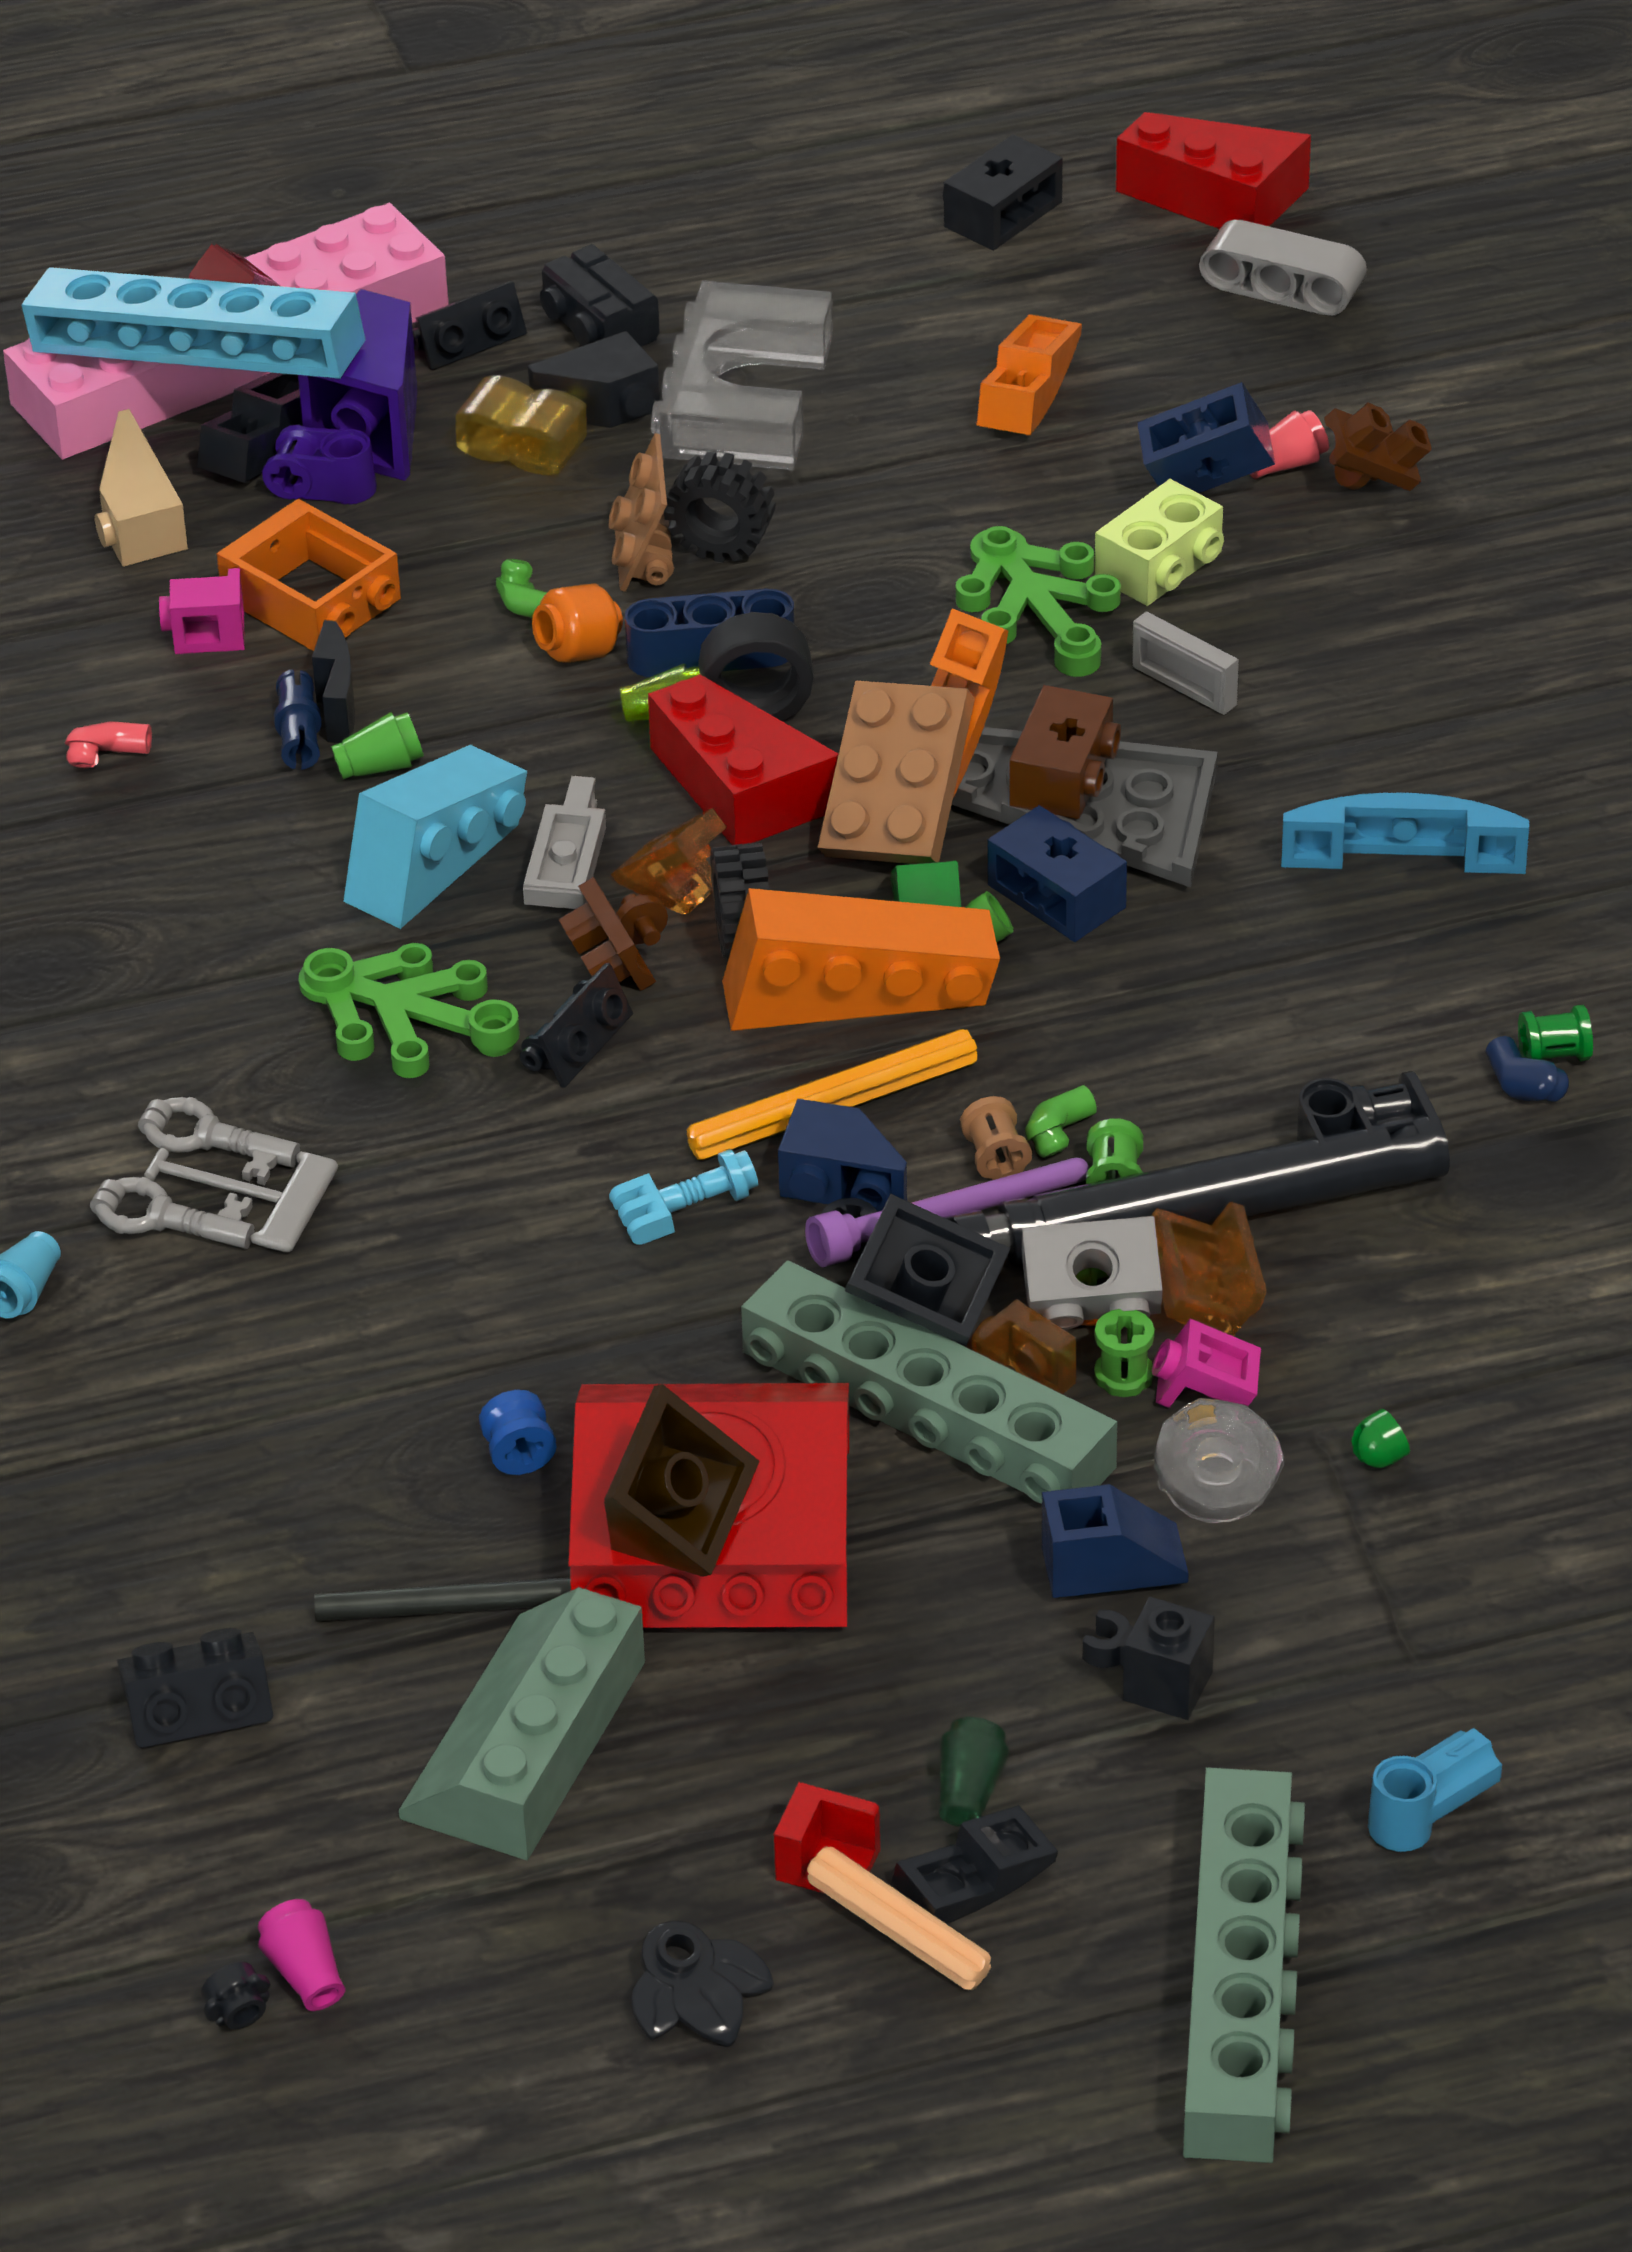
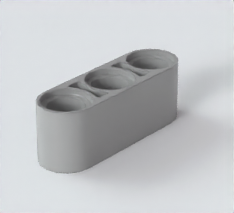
M1244 220L1226 222L1211 241L1199 262L1200 273L1203 278L1217 289L1332 316L1341 313L1347 307L1367 272L1364 258L1350 246Z

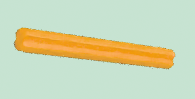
M959 1029L693 1123L687 1128L689 1147L697 1159L706 1160L728 1149L734 1150L785 1132L797 1098L855 1107L973 1065L977 1061L976 1042L972 1039L968 1030Z

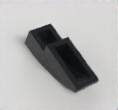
M269 373L234 389L232 411L201 425L197 467L243 483L262 473L266 462L277 453L275 446L280 432L288 426H303L298 375ZM297 440L293 441L290 449L297 443Z

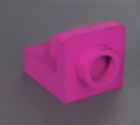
M1190 1318L1174 1341L1166 1339L1156 1353L1152 1366V1375L1158 1377L1156 1403L1169 1408L1183 1389L1188 1387L1210 1398L1220 1400L1245 1411L1257 1396L1261 1348Z

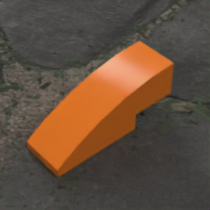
M1029 314L998 346L997 367L981 382L977 426L1031 435L1041 423L1063 382L1081 336L1082 324Z

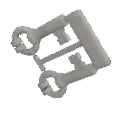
M196 1098L154 1099L149 1103L138 1121L140 1131L146 1135L147 1139L154 1146L160 1148L144 1173V1177H128L116 1181L111 1179L104 1180L90 1202V1208L105 1226L119 1234L143 1233L152 1229L161 1232L165 1228L180 1232L186 1231V1233L194 1234L195 1236L201 1235V1237L244 1249H248L252 1242L253 1244L277 1251L290 1252L294 1249L338 1169V1164L335 1160L327 1157L300 1152L299 1143L259 1132H252L251 1130L245 1131L243 1128L221 1123L212 1110ZM184 1112L186 1115H195L199 1118L193 1135L177 1138L171 1134L166 1135L162 1131L172 1113ZM212 1147L227 1151L233 1150L235 1153L240 1152L242 1155L247 1154L253 1157V1160L247 1162L242 1170V1180L250 1182L254 1176L257 1177V1184L264 1186L270 1177V1170L277 1164L291 1168L297 1162L299 1164L284 1191L280 1192L170 1163L166 1159L171 1152H190L196 1149L208 1151ZM162 1172L274 1202L276 1205L263 1228L258 1232H254L253 1224L242 1221V1217H247L253 1207L252 1198L244 1197L242 1202L237 1199V1194L229 1193L224 1202V1209L220 1210L217 1215L209 1212L206 1214L205 1211L173 1203L171 1197L154 1180L158 1173ZM137 1192L138 1195H147L152 1199L148 1205L146 1215L143 1217L128 1218L124 1215L118 1216L114 1212L125 1193Z

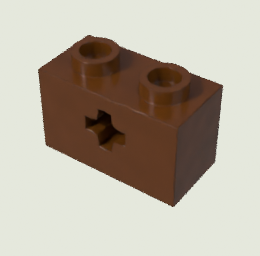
M1043 685L1010 758V806L1032 810L1040 805L1054 815L1080 819L1089 796L1098 797L1104 780V762L1106 758L1114 759L1118 752L1121 739V725L1113 723L1112 697Z

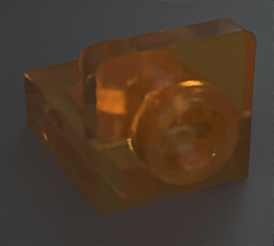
M1017 1299L996 1316L986 1318L972 1336L973 1351L1003 1366L1008 1367L1010 1365L1016 1372L1050 1389L1064 1394L1076 1384V1337Z

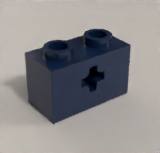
M1242 382L1137 422L1144 466L1158 486L1172 479L1197 493H1201L1275 465L1268 421Z
M1038 805L988 838V886L1073 942H1076L1126 908L1127 861L1122 859L1113 850L1105 848L1077 830L1068 821L1060 819Z

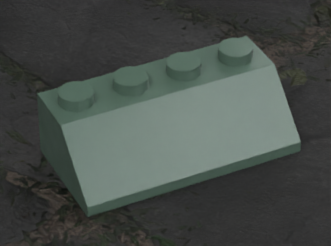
M578 1587L519 1614L400 1807V1820L528 1861L645 1663L642 1607Z

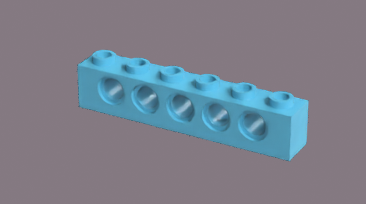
M49 267L21 304L33 352L341 378L366 340L358 301L354 292Z

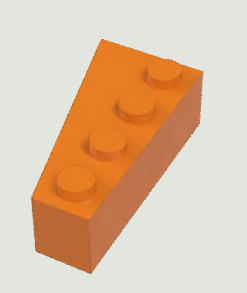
M749 888L722 980L730 1029L735 1031L986 1005L1000 962V956L990 910Z

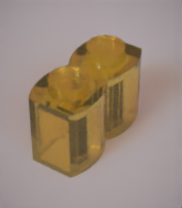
M503 376L484 377L456 413V446L473 457L486 461L498 462L509 460L523 470L540 475L559 474L587 436L586 404L583 401L558 390L541 389L534 391L520 381Z

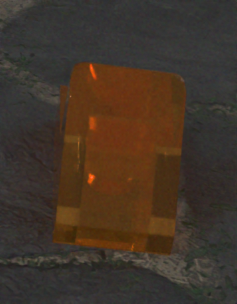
M711 808L648 841L612 872L611 875L618 884L640 895L655 896L665 907L680 914H688L713 891L711 882L712 870L706 861L711 855V847L708 843L719 835L726 826L714 809Z

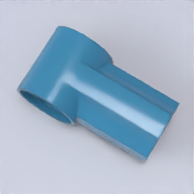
M1475 1728L1468 1732L1460 1730L1416 1758L1393 1756L1383 1760L1375 1768L1372 1779L1368 1829L1374 1841L1386 1849L1398 1852L1412 1851L1420 1848L1429 1840L1432 1825L1435 1821L1500 1782L1502 1764L1492 1749L1491 1741Z

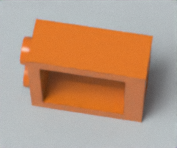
M299 498L216 553L219 577L228 576V569L240 568L244 612L312 651L315 649L324 620L336 621L346 638L356 629L401 599L396 552ZM307 560H311L346 581L317 601H313L278 580Z

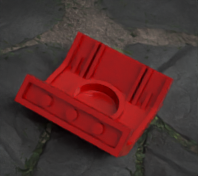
M849 1383L663 1384L760 1461L711 1575L704 1577L611 1550L604 1499L653 1387L661 1384L581 1385L575 1403L569 1543L571 1590L579 1587L641 1606L643 1628L847 1627V1454L850 1451Z

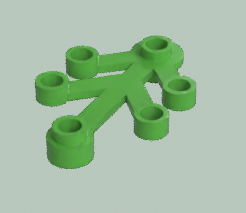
M994 526L977 534L970 544L971 558L976 563V567L971 575L963 576L957 580L956 605L961 610L967 612L985 610L990 605V589L996 579L1007 578L1010 585L998 607L986 610L982 615V620L1008 630V644L1016 638L1017 622L1028 604L1055 638V667L1061 673L1074 677L1087 676L1096 672L1101 665L1100 638L1095 634L1092 627L1086 624L1074 623L1055 599L1087 605L1092 610L1099 612L1112 611L1120 605V581L1112 575L1098 574L1089 578L1086 583L1035 573L1029 568V566L1060 571L1067 578L1083 579L1090 576L1094 571L1093 548L1083 542L1067 543L1061 547L1060 551L1029 545L1023 535L1004 526Z
M409 943L401 946L397 951L354 962L351 956L343 950L336 948L320 949L311 953L306 958L304 966L299 973V987L302 994L311 1001L328 1006L337 1027L336 1043L339 1055L344 1059L357 1061L365 1059L373 1053L375 1048L373 1028L368 1022L359 1019L353 1000L374 1006L392 1044V1069L398 1076L404 1078L419 1077L425 1074L430 1066L428 1045L423 1039L416 1036L409 1018L470 1036L473 1045L482 1054L491 1057H498L509 1053L520 1036L518 1011L509 1002L496 999L486 1000L475 1005L469 1011L431 999L430 997L450 992L456 998L464 1001H473L483 997L488 990L487 970L478 961L463 960L454 964L449 969L433 972L432 952L424 944ZM397 974L401 980L389 984L373 981Z

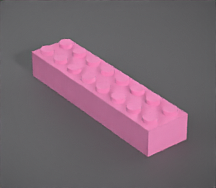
M391 203L369 208L364 213L335 224L324 225L314 232L288 242L277 243L267 250L246 257L248 261L281 285V287L354 292L356 294L360 289L408 301L411 304L412 323L417 322L416 317L449 305L445 255ZM30 338L23 343L3 350L10 404L62 460L111 441L119 411L130 409L140 429L230 395L234 393V389L271 373L33 352Z

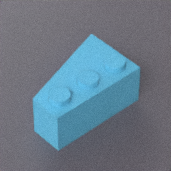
M468 745L360 792L343 902L401 929L519 825V820L523 815L526 805L524 789L527 771L475 746Z

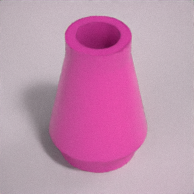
M304 1899L289 1900L270 1909L258 1923V1931L261 1935L258 1942L259 1949L298 1993L306 2009L318 2011L335 2004L344 1995L345 1987L338 1974L324 1914L320 1910L313 1909L310 1903Z

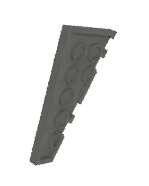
M990 727L983 728L966 773L953 797L952 805L1009 825L1031 811L1010 806V758L1022 731ZM1120 741L1116 757L1114 759L1106 758L1104 762V780L1099 796H1089L1080 819L1056 816L1068 821L1077 830L1105 848L1116 852L1122 859L1127 861V866L1191 887L1216 778L1218 752Z

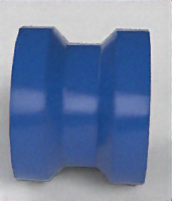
M527 1390L503 1392L490 1399L482 1408L479 1415V1426L483 1436L489 1442V1454L492 1462L499 1471L510 1475L531 1473L543 1467L553 1457L557 1448L556 1438L553 1430L546 1422V1411L543 1403L536 1394Z

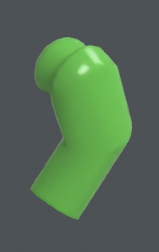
M506 559L501 564V577H496V588L508 610L514 614L532 618L535 609L540 605L541 599L547 592L536 590L534 585L529 582L533 571L529 562L518 559Z
M1082 1085L1043 1101L1035 1108L1025 1128V1135L1028 1142L1033 1141L1037 1155L1042 1158H1048L1068 1147L1069 1138L1062 1128L1096 1113V1102L1091 1091L1085 1085Z

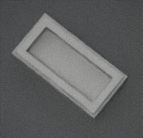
M1147 611L1133 621V668L1223 715L1237 705L1239 659Z

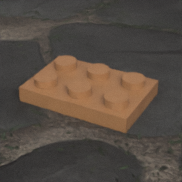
M855 681L818 843V849L825 857L907 864L939 862L975 697L968 688Z

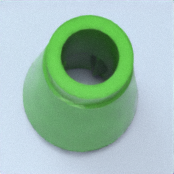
M389 712L343 739L341 743L331 746L343 780L352 776L358 777L411 768V761L424 757L408 712L395 717L392 712Z

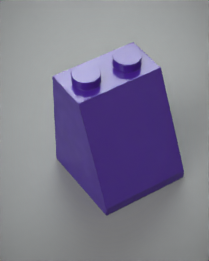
M360 289L356 297L366 340L341 378L298 375L303 426L336 430L352 428L363 431L371 441L375 473L406 481L411 472L418 394L411 304L408 301Z

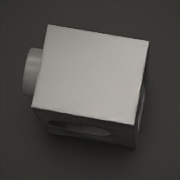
M1154 1216L1022 1228V1258L1029 1325L1044 1324L1048 1329L1067 1330L1082 1325L1084 1320L1100 1319L1103 1314L1115 1309H1121L1122 1311L1137 1310L1148 1317L1150 1314L1161 1313L1162 1281ZM1097 1268L1104 1271L1109 1276V1279L1103 1284L1089 1286L1081 1283L1076 1278V1275L1084 1269Z

